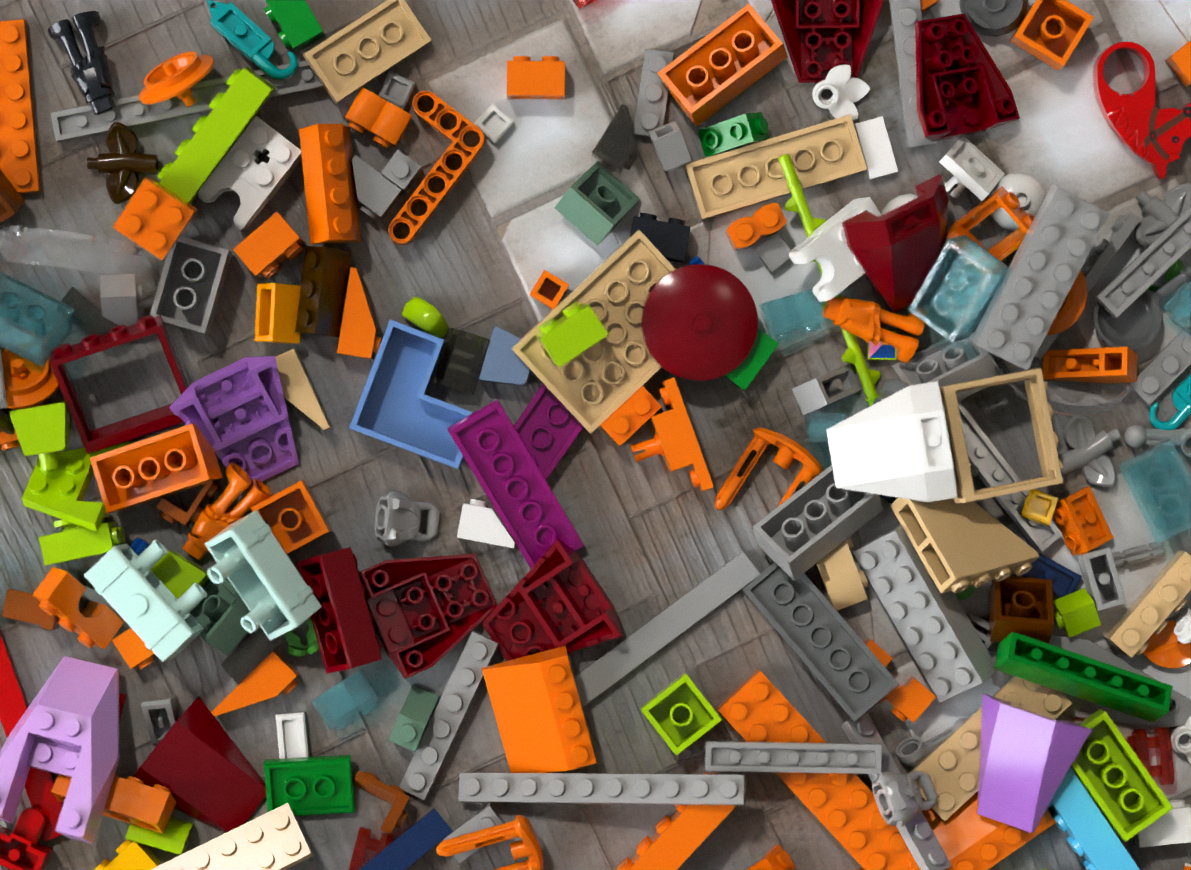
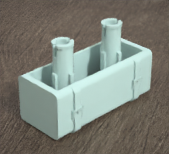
M255 510L230 524L205 543V546L217 562V564L208 569V576L215 584H220L224 579L228 578L250 610L247 615L241 618L242 627L250 633L255 632L258 627H261L269 640H272L298 627L322 606L312 593L313 590L310 585L306 584L271 532L270 526L265 523L259 512Z
M154 540L139 556L127 543L114 546L84 576L95 587V591L106 599L146 643L145 646L152 650L162 662L175 658L204 631L202 625L192 616L190 611L208 596L207 593L197 583H193L178 599L151 571V568L168 553L165 546L158 540Z

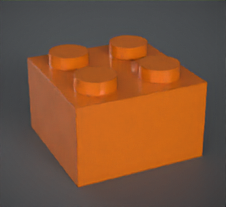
M1035 0L1010 42L1059 71L1065 66L1094 17L1067 0Z
M148 176L144 178L112 228L160 260H163L167 257L198 209Z
M276 212L233 250L256 277L261 280L267 277L269 280L282 269L279 266L286 259L292 261L303 251L301 246L305 242L285 218Z
M301 480L251 507L252 512L257 510L265 523L270 526L271 532L287 555L332 531L305 480Z

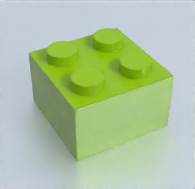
M577 301L572 303L562 311L564 316L558 320L550 318L538 327L540 332L536 334V337L558 367L563 366L609 335L590 305L584 302L582 304Z
M686 672L640 707V710L676 756L722 720Z

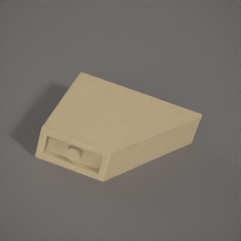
M897 498L890 505L941 594L949 591L959 593L969 586L975 585V587H980L994 579L996 582H999L1012 574L1021 576L1032 569L1031 564L1039 557L1036 550L974 501L955 503L954 498L924 502Z

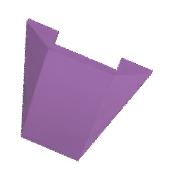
M275 356L242 358L194 381L170 406V410L176 416H179L186 425L192 423L197 425L226 468L231 462L239 465L248 473L251 481L253 478L264 481L299 464Z
M983 693L978 814L1033 833L1053 800L1052 797L1057 788L1061 786L1071 764L1075 762L1081 752V747L1085 740L1089 738L1093 729L1066 720L1057 721L1012 706L1009 701Z

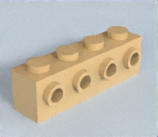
M1178 551L1104 636L1108 642L1126 657L1132 658L1134 655L1137 657L1141 655L1149 645L1146 642L1153 633L1159 634L1168 622L1165 619L1172 611L1174 613L1178 612L1187 600L1184 597L1191 590V556L1186 551Z

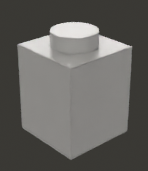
M675 121L648 131L664 171L678 170L685 163L692 161L681 130Z
M397 149L381 174L402 189L403 192L407 193L423 169Z

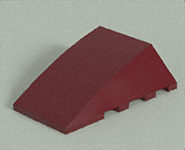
M559 538L481 623L491 639L500 643L498 649L506 661L566 646L569 654L573 651L594 646L600 642L623 635L614 605L583 558Z
M200 696L174 723L133 776L142 780L144 785L153 787L154 784H158L170 789V793L176 800L174 809L225 832L243 825L266 797L264 780L240 752L238 746L221 727L220 722L212 715Z

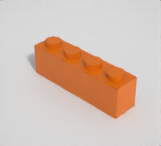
M115 773L102 815L164 834L176 805V800L170 793V789L158 784H154L153 787L147 786L138 778L128 776L127 779L118 777V774ZM59 774L51 793L58 802L64 803L72 778Z

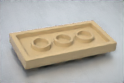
M386 0L306 52L303 57L335 104H337L429 44L432 40L405 0Z

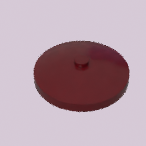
M694 264L669 272L653 286L643 306L641 329L648 351L661 367L684 379L705 381L730 373L746 359L756 339L758 315L749 290L736 276L716 266Z

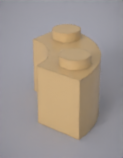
M851 537L847 538L816 563L827 595L836 611L867 599L864 588L869 586L863 570L858 571L850 552V549L854 548Z

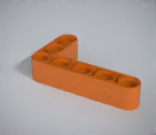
M421 91L415 95L412 104L414 111L419 118L452 143L391 221L388 233L390 238L398 245H408L416 238L485 146V138L481 129L430 91ZM429 98L433 100L434 107L431 111L422 112L418 109V104L422 99ZM444 117H455L457 119L456 126L450 130L444 129L441 126V121ZM467 134H477L480 137L479 144L475 147L466 146L464 138ZM451 156H458L463 160L459 169L451 170L447 167V160ZM436 178L442 179L445 182L443 191L439 193H433L429 189L430 182ZM418 201H423L427 204V211L422 216H416L412 213V206ZM400 224H406L410 228L409 235L404 239H398L394 234L395 228Z

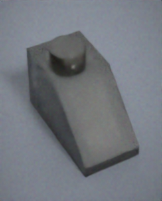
M624 104L621 105L592 151L593 157L620 174L624 168L630 170L638 157L634 154L637 146L628 107Z

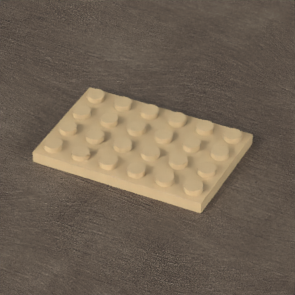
M637 230L511 348L590 434L662 368L651 356L645 345L641 329V317L645 300L653 286L666 274L675 270V268L640 230ZM577 301L582 304L584 302L590 305L609 335L563 366L558 367L536 337V334L540 332L538 327L550 318L558 320L564 316L562 311L572 303Z

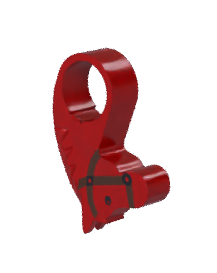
M1134 42L1116 43L1103 50L1094 63L1093 88L1097 103L1108 125L1119 139L1135 155L1152 165L1158 179H1164L1167 164L1180 159L1179 153L1182 150L1183 144L1191 136V103L1185 104L1180 110L1176 108L1158 109L1155 104V64L1151 54L1143 46ZM1121 49L1135 53L1141 59L1145 70L1144 79L1140 87L1133 93L1122 94V96L1108 86L1103 75V66L1107 57L1113 51Z

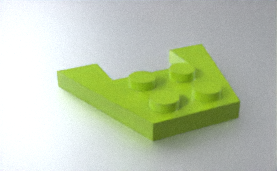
M128 440L87 454L85 448L56 453L59 468L41 471L38 458L21 498L24 506L98 532L106 513L104 502L82 501L94 473L90 458L129 445L130 441Z

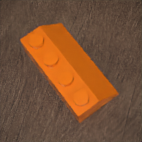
M748 3L657 74L681 109L697 127L787 59L788 56L782 41Z
M315 124L299 129L310 244L362 242L352 164L353 150L350 128L344 124Z
M195 423L90 458L106 513L120 512L223 478L215 450Z

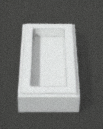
M883 116L856 123L854 126L867 166L869 179L872 180L897 173L898 168Z
M305 712L276 714L279 758L309 757Z

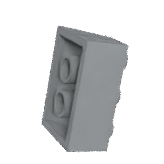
M969 327L917 352L907 364L900 361L892 365L898 380L910 386L938 381L939 387L998 376L988 351L976 346L971 341L973 332ZM988 387L956 393L957 402H961L966 397Z

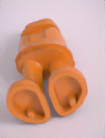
M846 296L827 300L822 317L833 320L834 325H838L843 330L862 338L867 343L871 341L877 346L881 341L897 349V359L906 364L913 357L919 340L881 328L880 323L897 327L913 336H920L925 324V313L915 310L908 316L881 309L879 304H875L874 301H863Z
M231 462L226 468V475L229 480L228 486L213 504L208 503L206 508L202 509L192 530L187 535L189 539L182 546L184 551L198 560H201L207 552L210 553L205 546L206 542L230 524L243 518L251 507L273 496V492L265 483L257 478H253L251 481L248 473L235 463ZM247 489L246 493L241 498V500L235 505V507L233 509L228 508L234 502V500Z

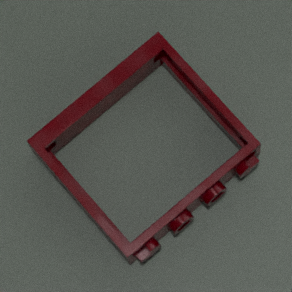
M161 315L157 317L146 316L139 319L136 324L127 327L119 325L112 328L109 333L100 336L92 334L83 338L79 343L73 345L68 343L62 344L50 352V365L87 454L184 422L170 410L172 404L92 430L65 366V363L157 333L179 391L182 394L189 385Z

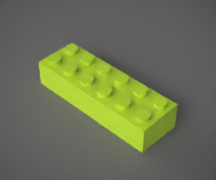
M245 67L242 70L236 69L226 82L230 85L225 94L221 92L215 96L209 105L213 109L208 117L204 115L199 118L192 128L195 135L191 140L188 138L183 140L175 151L178 158L174 163L171 161L167 163L157 176L161 179L159 184L189 204L193 202L201 187L276 89L275 86L249 67Z

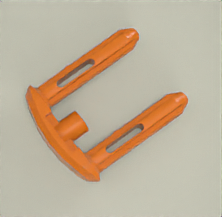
M758 427L752 430L754 433L753 438L716 494L714 506L717 510H724L731 505L770 444L780 448L772 460L773 462L787 470L795 458L802 462L803 466L778 506L792 496L801 481L805 482V486L823 472V467L796 441L781 433ZM756 450L755 456L742 476H737L738 471L750 452Z
M519 814L516 815L514 821L447 839L436 847L438 855L449 857L520 837L522 840L510 843L513 858L516 860L528 856V859L494 870H544L543 855L535 828L526 817Z

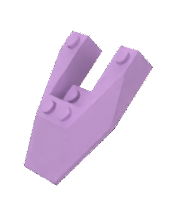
M67 656L62 658L15 725L0 751L1 821L13 823L31 767L72 778L55 831L67 838L91 844L94 843L120 760L119 670L117 668Z

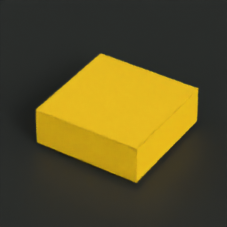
M1031 489L1028 491L1020 516L1048 526L1051 523L1059 498L1037 489Z

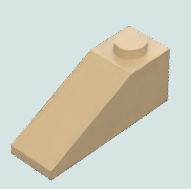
M291 349L276 356L284 398L324 430L331 429L330 422L297 350Z

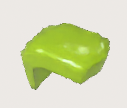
M417 296L405 304L402 316L410 323L438 338H443L447 334L449 325L443 315L433 305Z

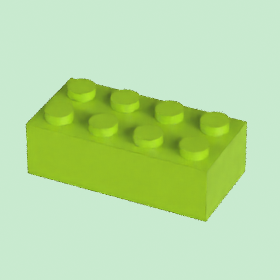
M1099 709L1078 724L1093 729L1089 738L1085 740L1080 749L1081 752L1070 767L1119 838L1126 842L1173 809V806L1106 711Z

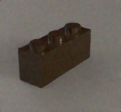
M306 246L295 332L317 336L340 337L351 252L329 247Z

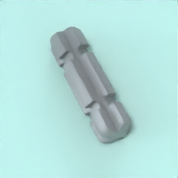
M1157 541L1149 543V546L1141 545L1123 550V553L1119 551L1114 552L1112 555L1116 568L1124 567V564L1132 565L1150 560V557L1154 559L1163 557L1165 549L1163 543Z

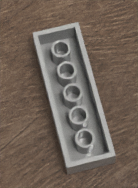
M1052 184L971 341L976 346L1027 371L1110 213Z
M901 524L869 540L853 551L939 703L984 683L998 671L994 669L995 663L955 593L953 591L940 593Z

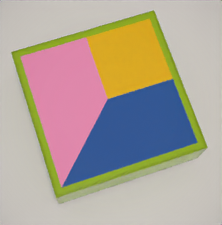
M870 341L867 343V360H896V348L881 341L875 346Z

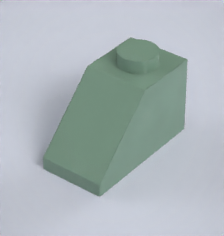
M412 685L388 741L415 752L439 695Z

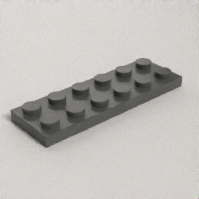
M774 562L742 589L855 723L900 685L805 573L794 581Z

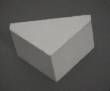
M176 696L148 699L141 702L152 744H158L179 719Z

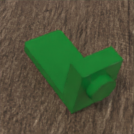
M762 112L745 113L698 130L705 157H711L746 144H754L769 139V127Z

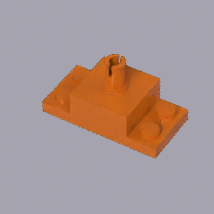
M675 377L662 382L663 388L659 390L664 406L670 405L671 410L651 416L650 419L656 433L654 438L630 445L632 453L642 449L645 450L640 454L634 455L635 461L638 463L644 459L661 454L665 458L669 472L692 465L693 470L688 471L693 487L699 486L701 491L711 489L714 486Z

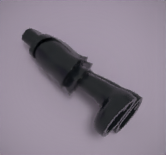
M88 11L72 17L87 54L86 57H82L74 35V27L70 20L64 19L48 28V33L53 40L62 42L72 65L71 77L85 97L86 104L91 105L94 115H100L116 108L113 100L115 92L112 90L113 82L108 66V56L104 55L105 46L98 47L93 28L100 24L101 18L98 11Z

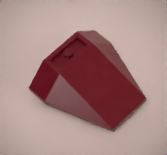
M771 0L799 83H818L826 79L828 72L833 67L844 64L850 65L851 77L858 78L884 0Z
M965 13L922 20L915 23L917 113L926 139L934 142L976 134L1020 119L1010 87Z
M940 174L915 186L918 198L879 217L866 210L842 222L849 250L893 312L943 288L948 197L943 176Z
M475 554L386 560L359 572L361 582L365 587L366 604L372 613L373 623L385 651L405 679L433 667L497 607Z

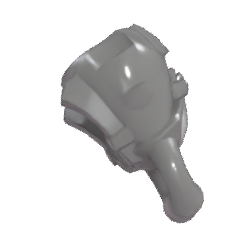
M390 491L389 493L382 494L377 503L374 531L376 539L387 546H398L408 540L430 541L438 534L440 511L435 505L429 502L413 501L402 492ZM429 510L426 534L419 532L421 511Z
M894 771L883 772L872 785L879 811L886 823L891 826H904L908 822L910 823L917 812L932 808L938 799L930 775L922 771H913L905 775L895 773ZM917 778H919L927 801L922 800L920 789L915 782Z

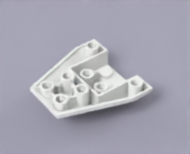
M938 381L908 386L826 430L836 488L924 502L957 498L954 468Z

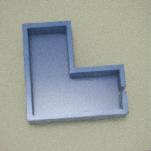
M389 320L349 428L460 469L464 457L447 428L473 414V412L426 395L446 341Z

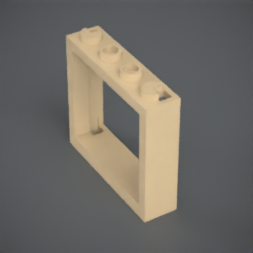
M1041 368L939 387L957 489V498H954L955 503H966L1063 483L1060 468H1063V464L1058 459L1056 449L1058 447V437L1055 431H1053L1051 422L1053 410L1047 401V382L1043 381ZM1024 380L1042 477L974 490L956 393Z

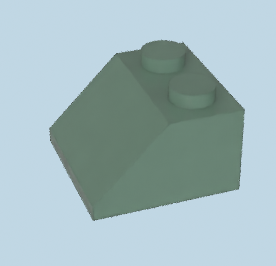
M597 161L569 188L555 206V209L598 246L630 212L640 198Z
M228 578L224 579L220 584H215L209 579L202 587L208 596L199 602L190 613L204 628V631L199 635L207 643L228 656L247 633L241 625V618L247 615L250 610Z

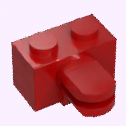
M29 807L22 811L13 830L0 825V865L11 870H44L53 849L38 843L48 819L46 813L41 808Z

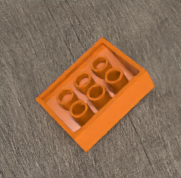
M566 646L482 668L511 773L569 771L597 763Z
M978 791L946 821H943L932 808L922 810L952 865L946 870H988L1056 823L1049 811L1046 810L1035 831L1030 833L979 815Z

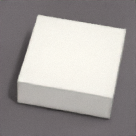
M492 103L474 124L496 144L514 124V121Z

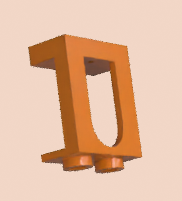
M1002 186L953 223L948 230L946 238L984 279L993 272L997 263L1019 248L1035 217L1031 213L1027 214L1020 207V201L1012 192H1007ZM1002 207L1019 227L987 251L969 230L995 210Z

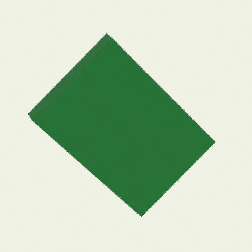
M351 755L264 760L268 812L289 803L295 816L355 813Z

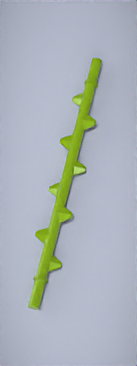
M788 153L778 157L788 183L787 188H790L792 194L784 208L785 211L799 213L807 237H809L826 220L812 217L800 184L801 180L798 179L790 154ZM815 259L812 260V262H816L818 264L819 270L822 275V269L820 264ZM839 293L835 297L841 298V293ZM825 302L824 305L821 307L822 311H824V307H825L826 302ZM841 328L848 346L841 357L842 361L855 365L866 395L865 400L868 401L869 406H872L875 399L880 395L877 394L874 385L881 374L879 371L868 369L856 335Z

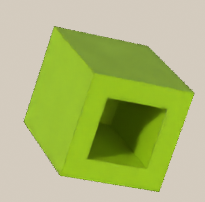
M1085 588L1053 601L1056 610L1054 622L1058 630L1063 628L1069 638L1101 625L1095 603Z

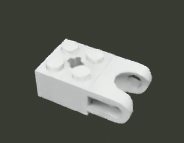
M256 116L201 187L198 198L205 203H212L224 192L233 191L237 193L240 197L241 205L234 216V224L241 231L246 230L301 162V150ZM269 152L267 155L270 159L267 164L265 162L257 164L259 160L257 158L258 155Z
M870 197L852 200L814 230L812 235L789 252V257L795 265L807 264L814 259L820 264L822 276L820 281L813 287V293L819 302L831 300L865 273L848 248L842 222L866 210L878 217L881 216V213Z

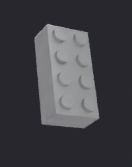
M830 465L752 528L758 546L795 581L883 511L879 494L836 488L833 467Z

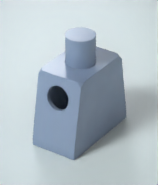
M494 326L479 380L526 386L529 375H536L511 349L521 338Z

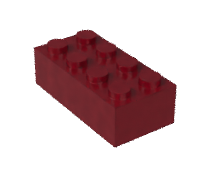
M351 547L296 562L298 572L306 584L310 585L313 590L312 593L322 606L311 615V620L326 674L382 660L380 654L381 645L374 633L372 625L373 616L366 604L365 587L359 579L357 571L358 562L356 556L352 553Z

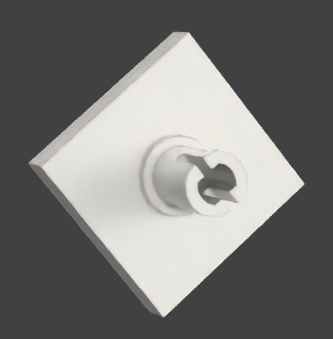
M962 136L939 161L953 174L951 179L944 184L946 192L955 184L958 185L950 193L954 198H957L967 187L983 201L1005 175L965 136Z

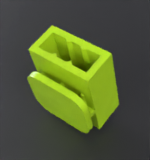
M105 513L104 518L110 517L109 513ZM59 520L54 522V527H64L65 529L62 532L39 537L44 566L105 554L114 546L125 543L122 526L118 527L117 522H102L98 532L65 520Z

